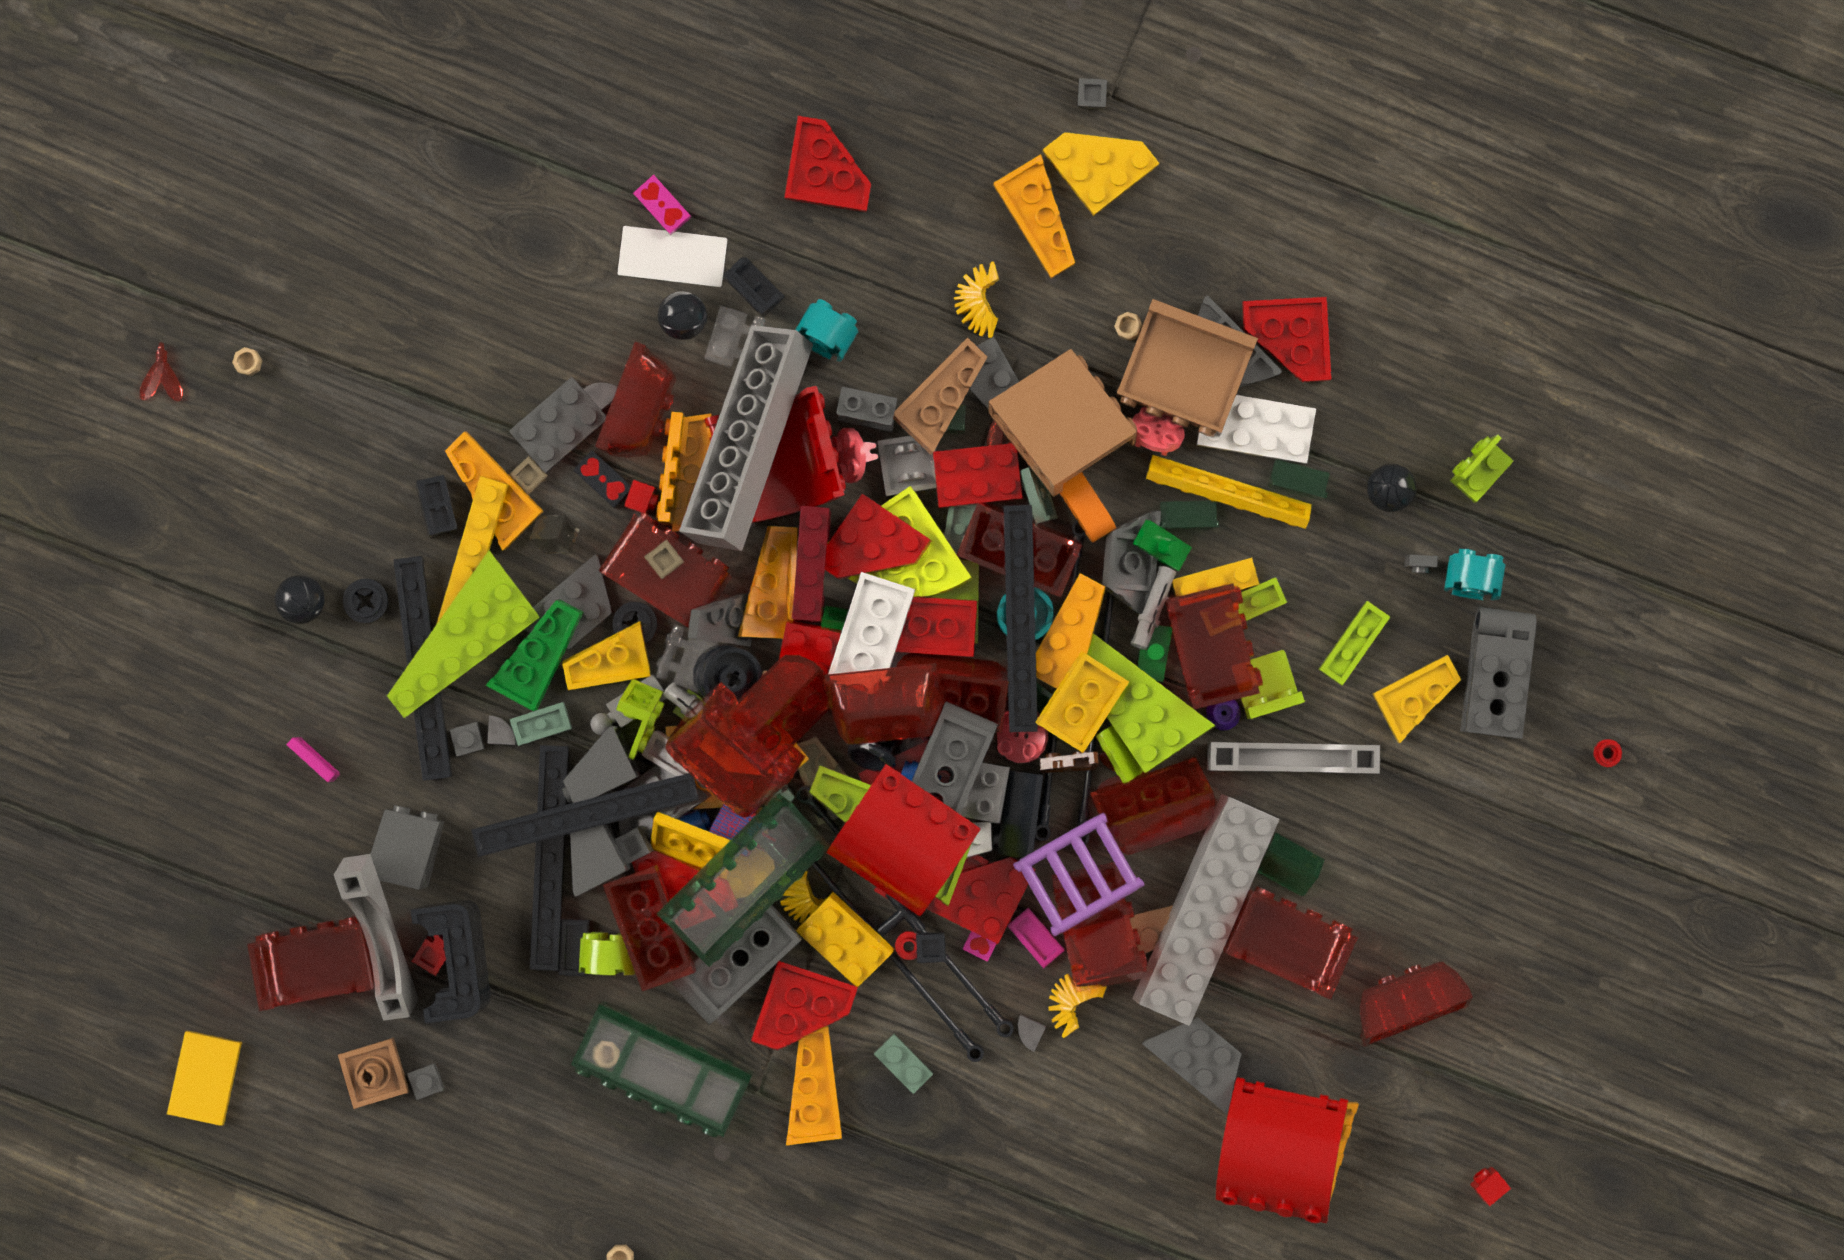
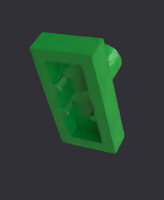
M1145 520L1133 542V545L1175 571L1181 569L1192 548L1150 520Z
M1159 625L1158 628L1154 629L1148 649H1140L1137 667L1157 682H1163L1173 627Z

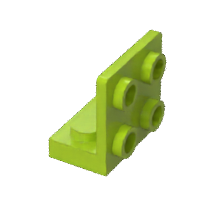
M1498 434L1491 438L1487 436L1481 439L1471 449L1473 456L1465 460L1463 459L1452 470L1455 476L1450 481L1474 503L1486 493L1513 462L1496 445L1502 439Z
M1284 650L1241 662L1231 667L1247 719H1253L1305 702L1302 691H1297Z
M634 679L629 683L616 708L617 711L622 712L624 716L630 719L642 720L628 756L632 760H634L638 752H644L655 730L654 724L656 719L659 718L664 703L660 702L663 691Z
M1113 725L1096 735L1102 750L1107 754L1116 774L1124 784L1144 772Z

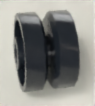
M728 644L714 645L706 649L698 657L693 669V682L697 692L706 701L726 709H740L750 704L759 694L762 686V669L758 660L751 653Z

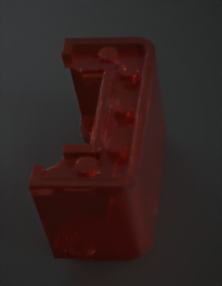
M642 512L640 516L634 514L598 571L689 628L691 609L718 600L732 578V575L727 572L730 567L714 557L711 562L702 557L701 555L704 551L689 542L688 546L683 545L678 541L680 535L667 527L664 531H661L657 528L659 523ZM665 540H668L685 563L662 580L645 559V556Z
M1229 581L1165 597L1192 708L1198 709L1260 694L1259 686H1263L1260 670L1257 667L1253 668L1250 657L1254 656L1251 640L1246 641L1243 630L1248 629L1245 614H1239L1238 604L1243 603L1240 587L1234 586V583Z
M720 682L682 718L668 738L666 750L679 765L734 813L746 818L751 816L791 781L805 756L796 747L787 743L781 744L772 754L731 717L737 709L738 701L735 694Z
M1115 862L1097 865L1111 892L1126 884ZM1085 868L1068 872L1086 905L1101 898ZM1056 874L1052 875V887L1056 906L1063 920L1077 911ZM1125 898L1063 932L1076 993L1142 979L1143 973L1147 972L1146 967L1148 966L1144 950L1139 951L1136 946L1141 945L1138 929H1132L1130 918H1134L1131 901L1126 902Z
M1256 886L1254 891L1249 889L1223 951L1230 956L1243 959L1247 963L1276 974L1306 989L1309 988V990L1316 992L1318 995L1331 1000L1358 937L1351 934L1353 929L1335 920L1332 921L1331 925L1321 921L1323 915L1307 909L1306 913L1296 910V903L1283 897L1278 902L1274 900L1275 894Z
M353 916L338 920L339 925H334V920L317 923L318 929L307 931L306 926L289 929L290 934L279 936V931L255 936L256 941L247 944L259 1011L307 1000L374 989L375 983L370 952L357 917Z

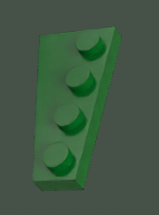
M560 599L556 600L486 686L532 711L538 710L584 612Z

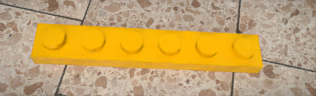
M1152 455L1146 476L1148 480L1160 485L1180 489L1185 493L1206 497L1211 501L1222 502L1240 510L1257 513L1265 518H1273L1291 526L1306 529L1312 504Z
M480 476L437 623L490 550L509 484Z

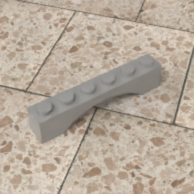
M1207 742V770L1380 773V745Z
M371 854L343 858L334 873V877L342 900L355 913L364 932L373 967L375 998L383 1021L410 1017L419 998Z

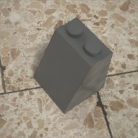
M619 726L607 728L563 780L566 787L562 788V791L569 804L602 796L642 776L635 760L628 758L630 749Z
M394 805L393 809L384 810L371 851V857L379 881L418 890L428 887L444 821L437 820L438 815L421 811V815L410 813L411 808Z
M609 823L570 833L572 882L575 897L632 868L630 864H626L614 840L617 837Z

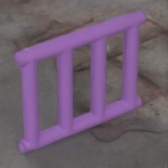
M1104 813L1093 817L1013 864L1018 872L1023 873L1051 922L1052 927L1050 928L1053 936L1067 931L1144 886L1143 880L1139 877L1136 878L1105 824L1108 821ZM1095 829L1126 884L1112 892L1081 837ZM1069 844H1072L1101 895L1100 899L1089 905H1086L1056 853ZM1047 858L1077 911L1063 920L1032 868V865Z

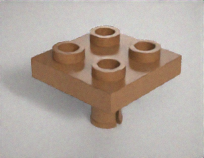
M394 1038L338 1055L353 1109L409 1092Z

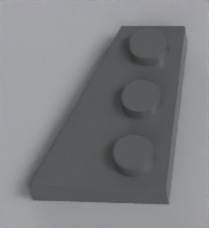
M750 591L691 609L688 638L751 647L752 637H737Z

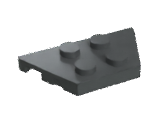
M1208 295L1203 299L1198 316L1243 332ZM1255 345L1239 388L1278 376L1282 370Z
M1150 511L1117 526V529L1106 535L1102 585L1106 587V591L1137 614L1143 613L1155 582L1157 559L1133 545V542L1145 520H1150L1160 526L1161 511Z
M595 554L538 602L533 608L540 618L524 630L531 633L534 626L553 603L560 599L584 612L567 646L568 649H572L611 616L613 611L607 594L600 558Z
M656 765L623 790L672 778L675 775ZM697 787L700 800L619 820L620 836L642 826L648 840H651L653 819L657 812L680 819L712 795L707 790Z
M1198 1017L1193 1018L1190 1026L1186 1024L1174 1026L1142 1042L1146 1048L1224 1113H1227L1241 1053Z

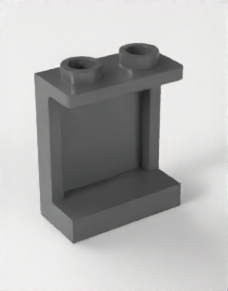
M842 387L837 407L838 422L892 433L895 422L893 418L895 410L898 408V399Z

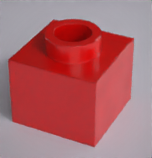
M633 480L624 506L648 515L649 511H654L659 500V495L656 494L657 489Z
M1492 1167L1489 1169L1483 1168L1473 1177L1474 1181L1470 1184L1488 1206H1491L1511 1189L1501 1175Z

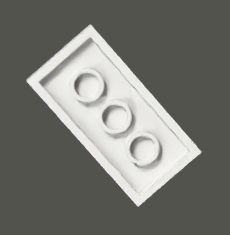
M1236 395L1221 435L1215 434L1213 438L1198 432L1196 445L1307 464L1316 409Z
M861 572L827 680L881 697L915 589Z

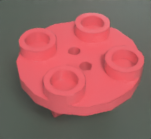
M1142 407L1140 412L1135 414L1132 419L1137 427L1136 444L1134 446L1139 448L1143 446L1152 451L1161 452V455L1166 456L1168 452L1178 449L1185 438L1184 429L1182 426L1173 423L1172 417L1164 414L1161 418L1146 413V407Z
M843 428L838 432L837 436L831 437L832 447H835L838 452L839 462L837 467L839 475H843L846 483H857L865 472L866 462L878 458L877 454L870 453V449L876 448V444L863 442L859 432L854 428Z
M1006 711L1001 717L997 730L998 752L1008 760L1016 763H1030L1039 758L1048 742V730L1038 725V732H1009V711Z

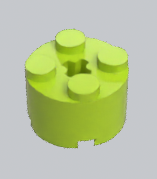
M608 932L583 933V938H580L579 972L596 975H616L618 972H622L624 975H635L637 949L635 934H610V938H608Z

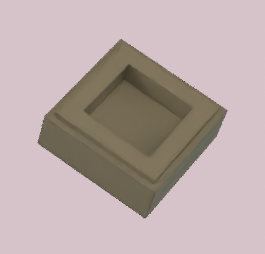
M530 456L509 474L527 495L535 491L549 477Z
M665 540L645 556V559L662 580L685 563L668 540Z

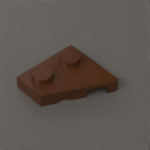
M1080 751L1074 752L1073 755L1062 756L1061 753L1045 754V758H1041L1039 761L1040 773L1096 770L1098 752L1084 751L1082 753Z

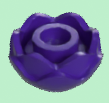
M1228 696L1216 697L1209 702L1206 708L1207 720L1215 725L1214 728L1220 731L1232 729L1238 724L1241 717L1239 704ZM1223 710L1226 711L1225 716L1221 715V712Z

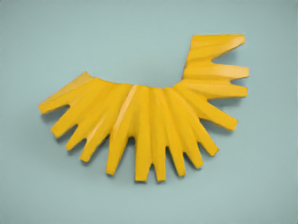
M991 262L988 275L983 264L979 265L980 272L976 267L973 268L975 281L965 274L963 277L970 287L958 284L957 287L963 290H955V294L961 296L954 297V300L961 301L954 304L955 308L960 307L956 311L957 315L969 312L962 320V323L964 324L972 320L968 329L972 330L975 327L973 332L975 334L980 330L979 336H984L988 329V338H992L998 321L985 295L986 288L993 286L999 280L995 262Z
M789 862L787 866L792 871L783 870L782 874L785 876H780L782 881L779 882V886L786 889L779 891V895L790 897L780 901L782 906H786L784 911L791 910L788 914L789 916L795 914L793 919L796 921L800 918L799 922L803 923L808 914L811 915L827 898L819 900L814 897L807 878L808 872Z
M1085 970L1084 978L1082 979L1079 971H1075L1076 984L1069 974L1064 975L1065 980L1063 978L1059 979L1062 986L1055 983V987L1058 990L1052 989L1051 992L1054 995H1050L1049 999L1060 1003V1005L1049 1006V1011H1061L1051 1020L1052 1022L1059 1021L1054 1026L1056 1029L1067 1023L1062 1034L1063 1038L1079 1028L1078 1019L1074 1012L1076 1007L1092 998H1103L1110 979L1108 976L1101 982L1102 973L1097 972L1095 977L1093 970L1090 976L1089 971Z

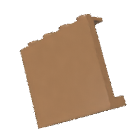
M1152 299L1116 397L1121 398L1120 403L1135 408L1136 404L1146 407V413L1159 418L1163 414L1173 418V423L1188 428L1189 424L1199 427V433L1214 438L1215 434L1221 435L1258 338Z
M1072 349L989 401V414L1053 497L1063 491V484L1128 441L1132 446L1136 444L1137 427L1133 420L1129 417L1125 418L1117 400L1113 396L1109 397L1106 394L1102 381L1097 376L1093 377L1087 370L1088 365L1082 356H1076Z

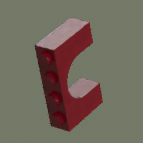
M801 506L792 619L794 621L822 624L825 601V562L827 543L830 539L832 514L830 508Z

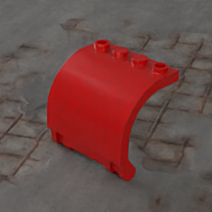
M817 386L805 388L795 396L752 523L801 512V506L818 507L844 496L846 484L843 475H839L837 467L839 462L838 452L831 444L830 436L832 435L830 422L825 420L823 412L825 401L822 393L818 392ZM720 415L704 419L706 427L710 429V442Z
M886 764L826 853L918 916H921L949 878L981 828Z
M1237 1077L1221 1148L1216 1184V1200L1226 1205L1237 1204L1247 1206L1254 1211L1265 1210L1275 1212L1283 1217L1294 1216L1303 1218L1311 1223H1327L1348 1100L1340 1098L1339 1101L1329 1099L1328 1095L1320 1094V1098L1267 1088L1264 1087V1082L1256 1081L1255 1084L1245 1082L1244 1078Z

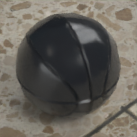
M679 291L668 295L658 309L660 327L669 337L677 340H688L696 337L704 329L707 321V310L704 303L697 295L691 292Z
M1399 464L1380 466L1371 474L1367 482V494L1371 503L1376 508L1385 512H1398L1407 508L1416 495L1414 476L1406 467Z
M295 575L285 579L279 585L275 594V606L278 613L286 621L295 624H305L315 620L321 614L325 604L322 587L316 580L304 575Z

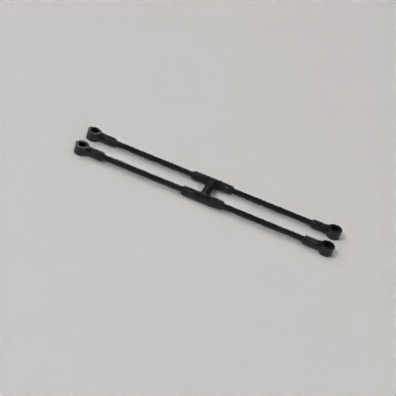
M1078 521L1071 527L1073 533L1071 556H1073L1069 592L1077 580L1079 560L1082 557L1084 536L1086 535L1085 532L1082 534L1076 533L1075 526L1079 524ZM1109 592L1107 594L1102 640L1107 644L1109 642L1114 596ZM1052 733L1049 753H1056L1058 737ZM1097 733L1089 744L1088 752H1095ZM1093 770L1085 772L1082 805L1078 812L1077 827L1089 820L1090 810H1088ZM1046 773L1043 802L1040 804L1035 838L1040 841L1047 840L1051 835L1049 828L1051 805H1049L1053 773ZM1041 827L1047 829V835L1044 838H1040L1037 835V830ZM1089 834L1086 835L1085 845L1089 842Z
M808 785L801 786L796 794L798 800L806 803L819 819L822 818L837 836L841 830L827 815V810L811 794L808 799L801 797V790L806 789L810 792L811 787ZM779 811L776 814L781 819L778 824L771 821V813L767 816L768 825L776 828L789 844L792 843L830 889L882 938L904 919L916 933H928L925 929L926 926L913 911L888 894L885 896L897 911L876 928L864 914L857 910L799 842L798 836L784 821L783 813ZM894 950L888 958L895 963L954 1032L953 1036L967 1051L968 1059L972 1062H979L984 1055L983 1047L980 1044L974 1043L962 1028L959 1029L899 959ZM946 954V965L984 1008L983 1011L997 1026V1033L1001 1037L1011 1036L1014 1029L1012 1021L1004 1019L996 1008L985 1000ZM1008 1024L1011 1029L1008 1032H1003L1000 1026ZM978 1049L981 1054L978 1057H973L970 1051Z

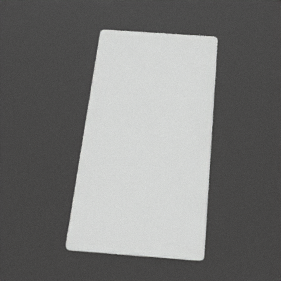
M624 226L618 275L721 287L727 238L674 232L670 236L664 230Z

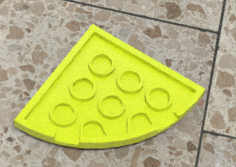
M911 486L882 505L887 511L928 537L932 542L917 564L890 568L889 570L870 573L869 575L915 589L913 597H928L948 592L973 579ZM860 575L851 576L848 579L858 584Z

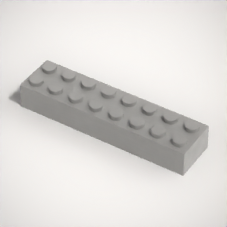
M751 325L679 532L698 544L742 551L813 347V344L798 331Z
M1221 794L1170 911L1168 922L1163 927L1132 998L1135 1002L1190 1026L1279 822L1278 818Z

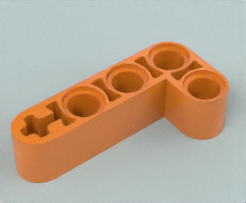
M1082 472L1063 484V491L1060 492V495L1092 543L1117 529L1108 511Z

